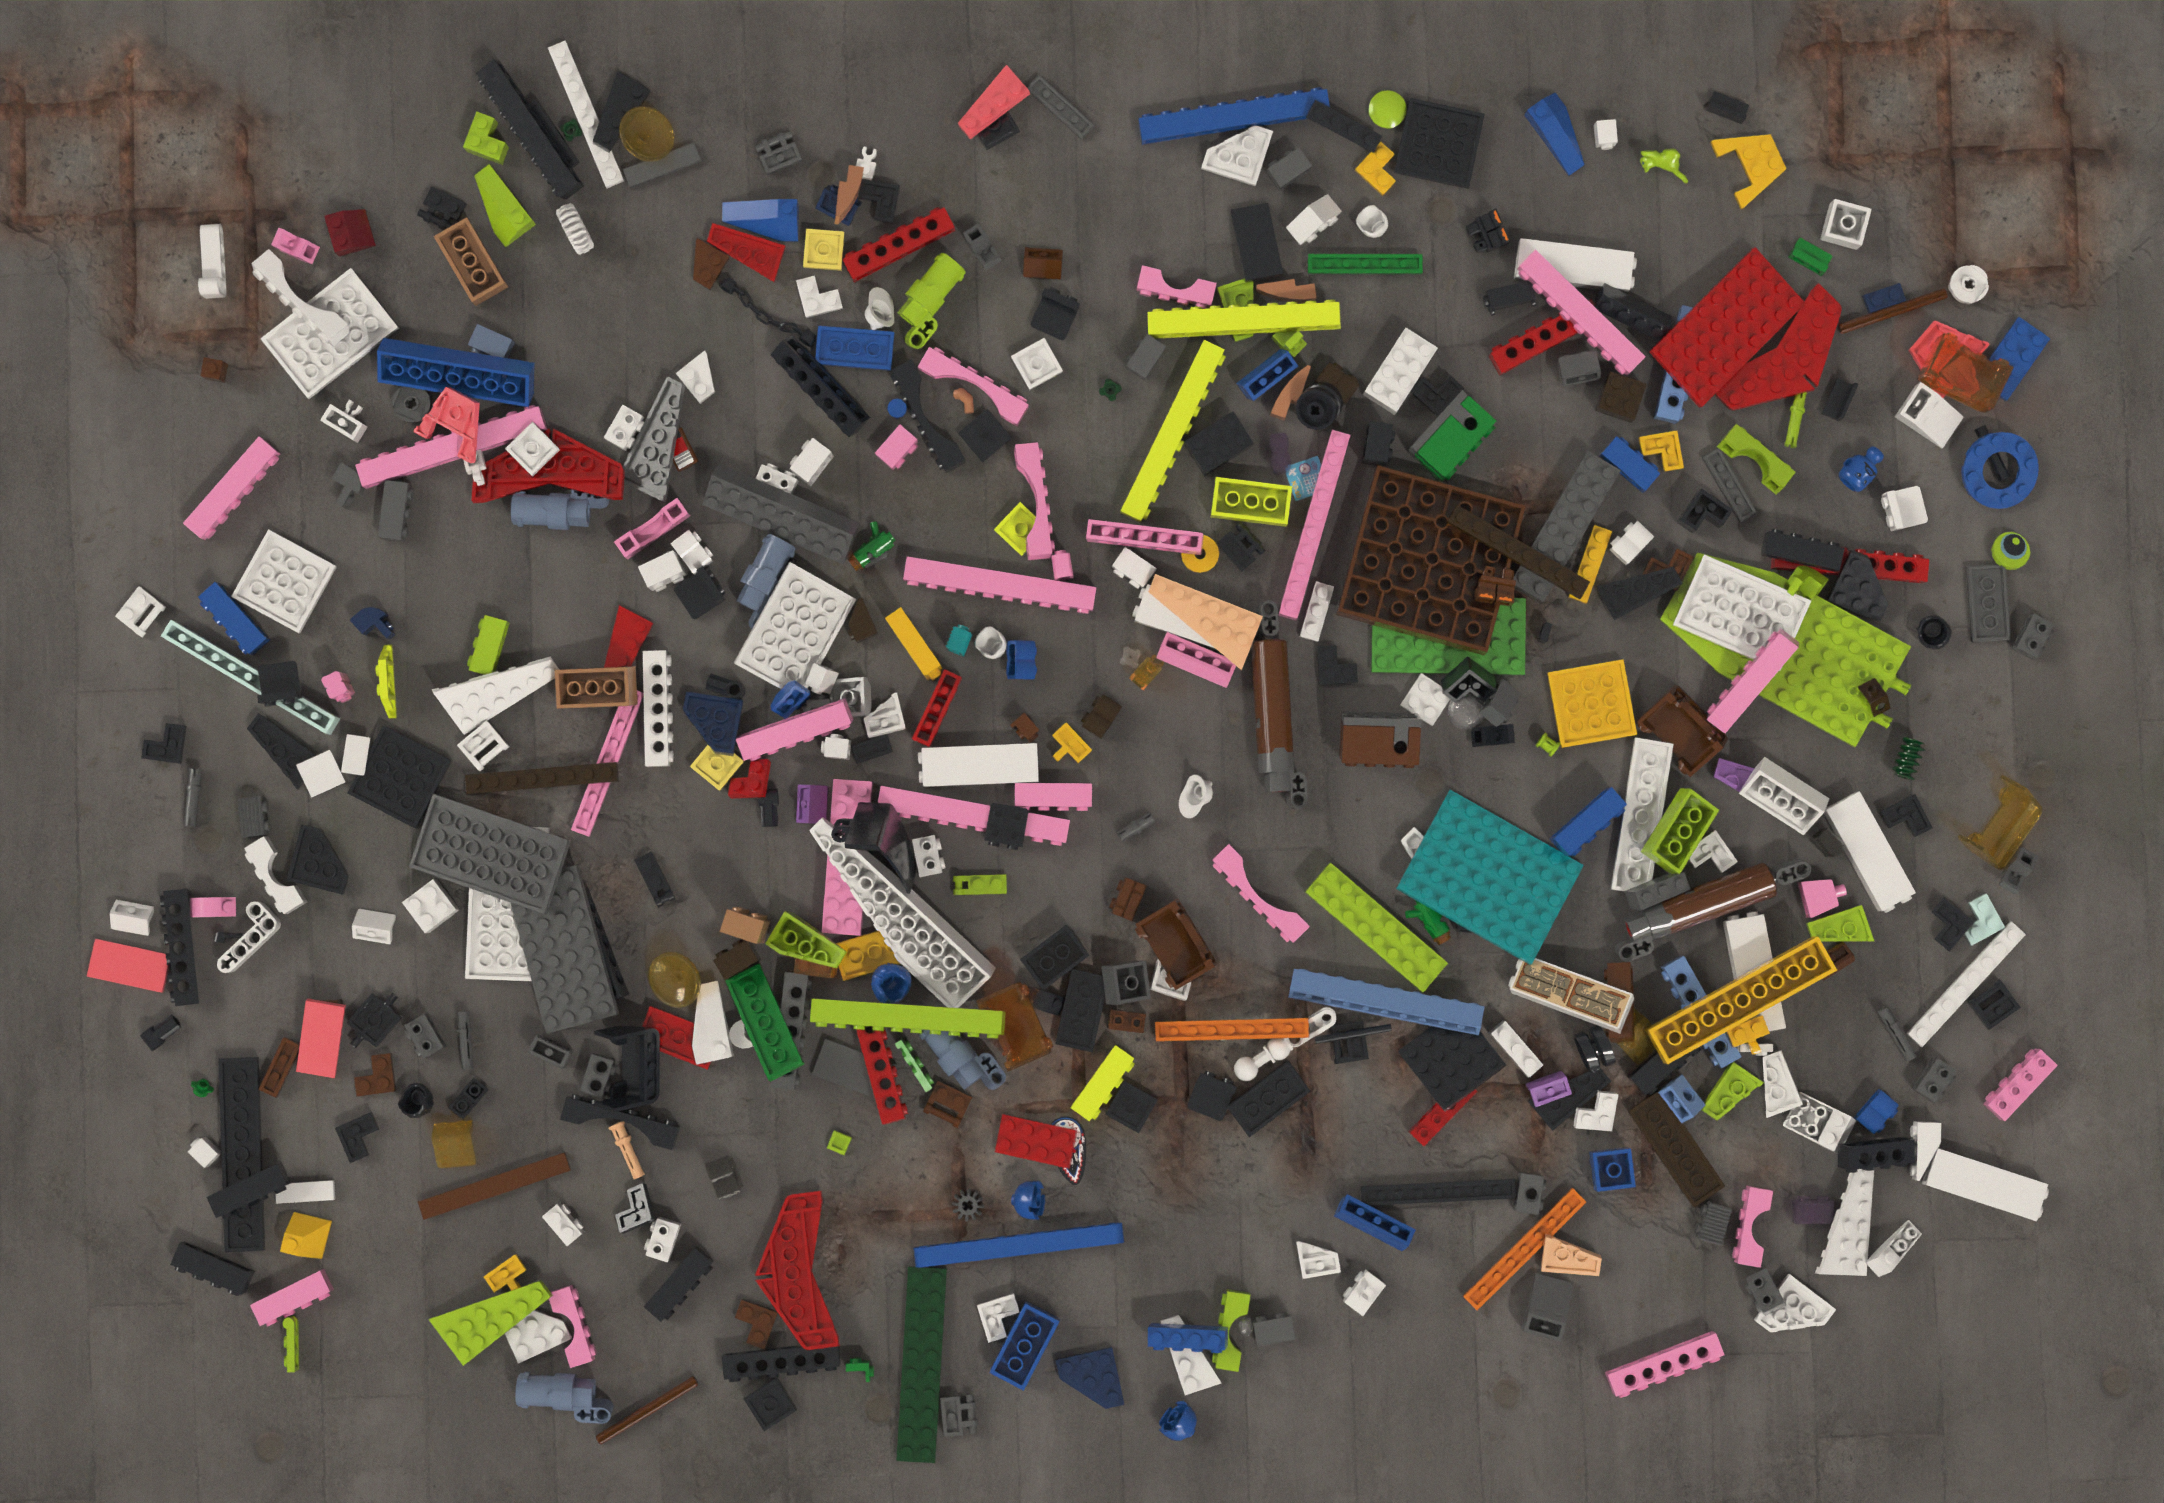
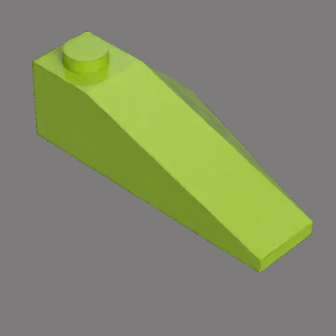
M490 164L474 175L493 232L505 247L536 225Z
M784 911L765 943L779 954L833 968H838L847 951L795 913Z

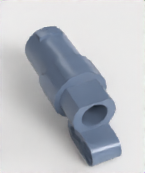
M571 490V494L551 493L550 495L526 494L525 491L515 492L511 502V521L518 527L537 525L548 526L549 529L569 530L570 526L588 527L591 508H605L609 505L610 499L596 498V495Z
M767 534L763 538V545L753 564L748 565L740 580L745 585L736 602L754 611L748 622L751 630L775 589L789 559L795 555L794 546L772 534Z
M922 1030V1034H919L921 1040L924 1039L939 1060L937 1062L948 1077L953 1075L964 1090L979 1079L990 1090L998 1089L1005 1082V1072L994 1057L989 1053H982L978 1056L967 1040L964 1041L961 1036L948 1035L949 1032L941 1031V1035L929 1034L930 1030ZM992 1076L998 1078V1083L992 1080Z
M524 1372L518 1375L515 1398L516 1405L519 1407L540 1406L553 1407V1410L574 1411V1418L582 1423L603 1424L610 1420L614 1407L613 1403L608 1399L595 1398V1379L577 1378L576 1374L556 1373L555 1376L530 1375V1372Z

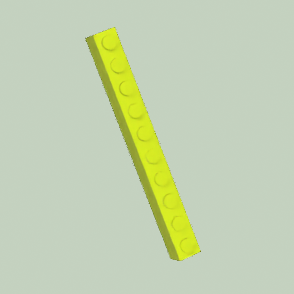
M1325 300L1324 303L1306 301L1305 304L1287 302L1286 305L1267 303V306L1248 304V307L1229 305L1228 308L1210 306L1209 309L1191 307L1190 310L1172 308L1171 311L1153 309L1152 312H1148V335L1154 339L1341 329L1340 303L1336 302V300Z
M1206 340L1203 341L1120 511L1121 514L1140 523L1143 519L1147 520L1151 512L1148 507L1151 502L1155 503L1159 495L1157 489L1159 485H1164L1168 477L1165 475L1167 468L1171 469L1176 460L1173 456L1176 450L1180 452L1184 441H1182L1184 433L1189 434L1193 425L1190 421L1193 416L1197 417L1201 409L1198 405L1201 399L1205 401L1209 390L1206 388L1209 382H1214L1218 374L1215 370L1218 365L1222 366L1226 358L1223 355L1225 349Z

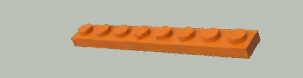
M1309 1018L1155 1022L1156 1041L1310 1037Z
M1571 1188L1463 1297L1478 1310L1544 1245L1545 1233L1553 1236L1586 1201Z

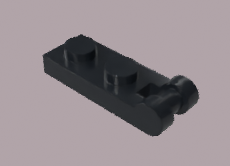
M652 851L634 860L658 908L663 906V903L676 899ZM664 889L666 894L659 896L658 891Z

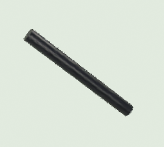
M1391 1024L1320 1035L1314 1038L1315 1043L1320 1044L1390 1032L1392 1028Z

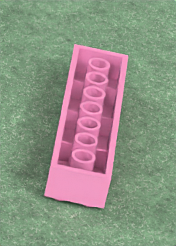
M833 779L830 823L834 825L836 820L842 818L853 819L859 802L872 803L873 782ZM827 856L822 933L861 936L863 909L850 892L848 884L840 877L841 874L836 866L832 865L829 861V856Z

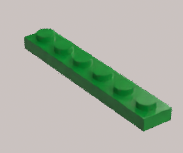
M1308 254V274L1423 273V254Z

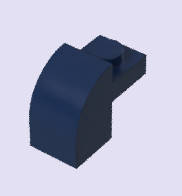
M364 608L350 619L363 635H367L375 627L387 639H391L396 635L392 631L394 629L392 624L388 620L383 621L389 615L378 608Z

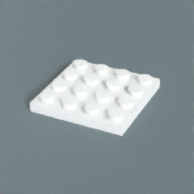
M268 529L231 597L297 633H301L337 566Z

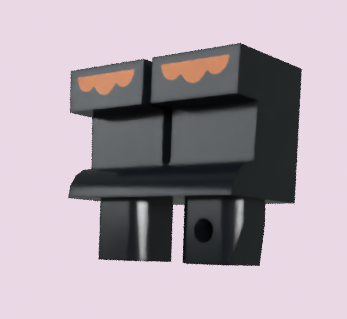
M1496 208L1487 214L1476 217L1472 223L1466 226L1469 236L1479 233L1481 238L1473 243L1476 253L1483 251L1488 253L1510 243V238L1505 227L1502 226L1503 222Z

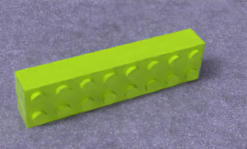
M1328 863L1304 891L1420 992H1424L1448 964L1332 863Z

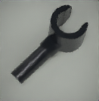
M219 931L215 934L214 941L224 943L225 938H241L243 934Z

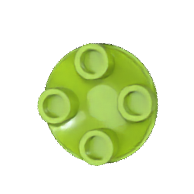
M1386 90L1377 93L1371 99L1368 114L1376 125L1392 129L1404 120L1407 107L1401 95L1394 91Z

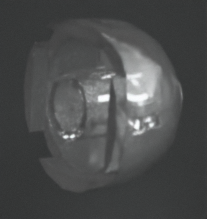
M1471 692L1457 702L1451 700L1447 708L1450 722L1462 730H1471L1478 727L1485 718L1479 713L1484 702Z

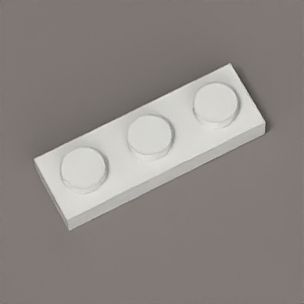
M1315 582L1299 637L1316 642L1319 641L1334 586Z

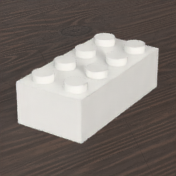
M1405 328L1363 395L1395 415L1438 348L1408 328Z

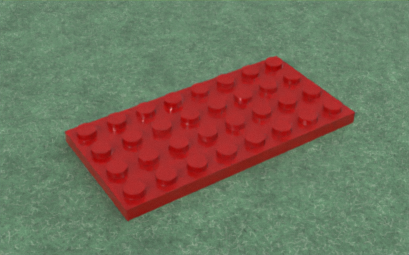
M1754 247L1649 353L1699 408L1703 407L1802 307L1804 301L1759 250Z

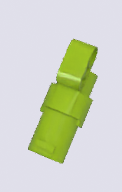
M945 253L937 255L934 259L935 262L924 276L913 283L905 293L908 300L897 312L899 316L912 326L905 336V343L910 348L919 349L923 347L934 334L938 324L933 316L944 304L945 301L943 299L958 281L961 282L964 278L965 270ZM925 321H926V322H929V324H928V325L930 326L929 329H928V328H925V327H926V325L924 324ZM914 335L919 337L916 345H913L911 342V338Z

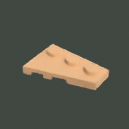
M1545 1233L1541 1271L1599 1276L1601 1255Z

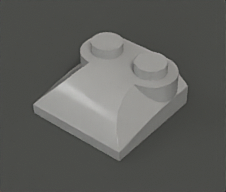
M868 678L836 679L830 693V703L846 698L853 717L868 716L872 708L871 685Z

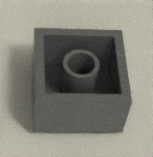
M1135 960L1101 966L1106 1004L1119 1005L1151 999L1146 961Z

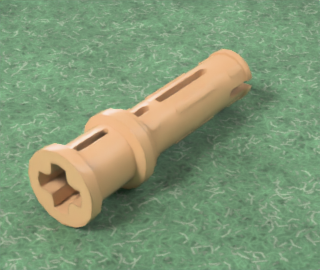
M621 1121L608 1127V1129L612 1131L616 1140L615 1145L620 1147L634 1180L645 1175L631 1145L632 1137L628 1135L625 1129V1122Z

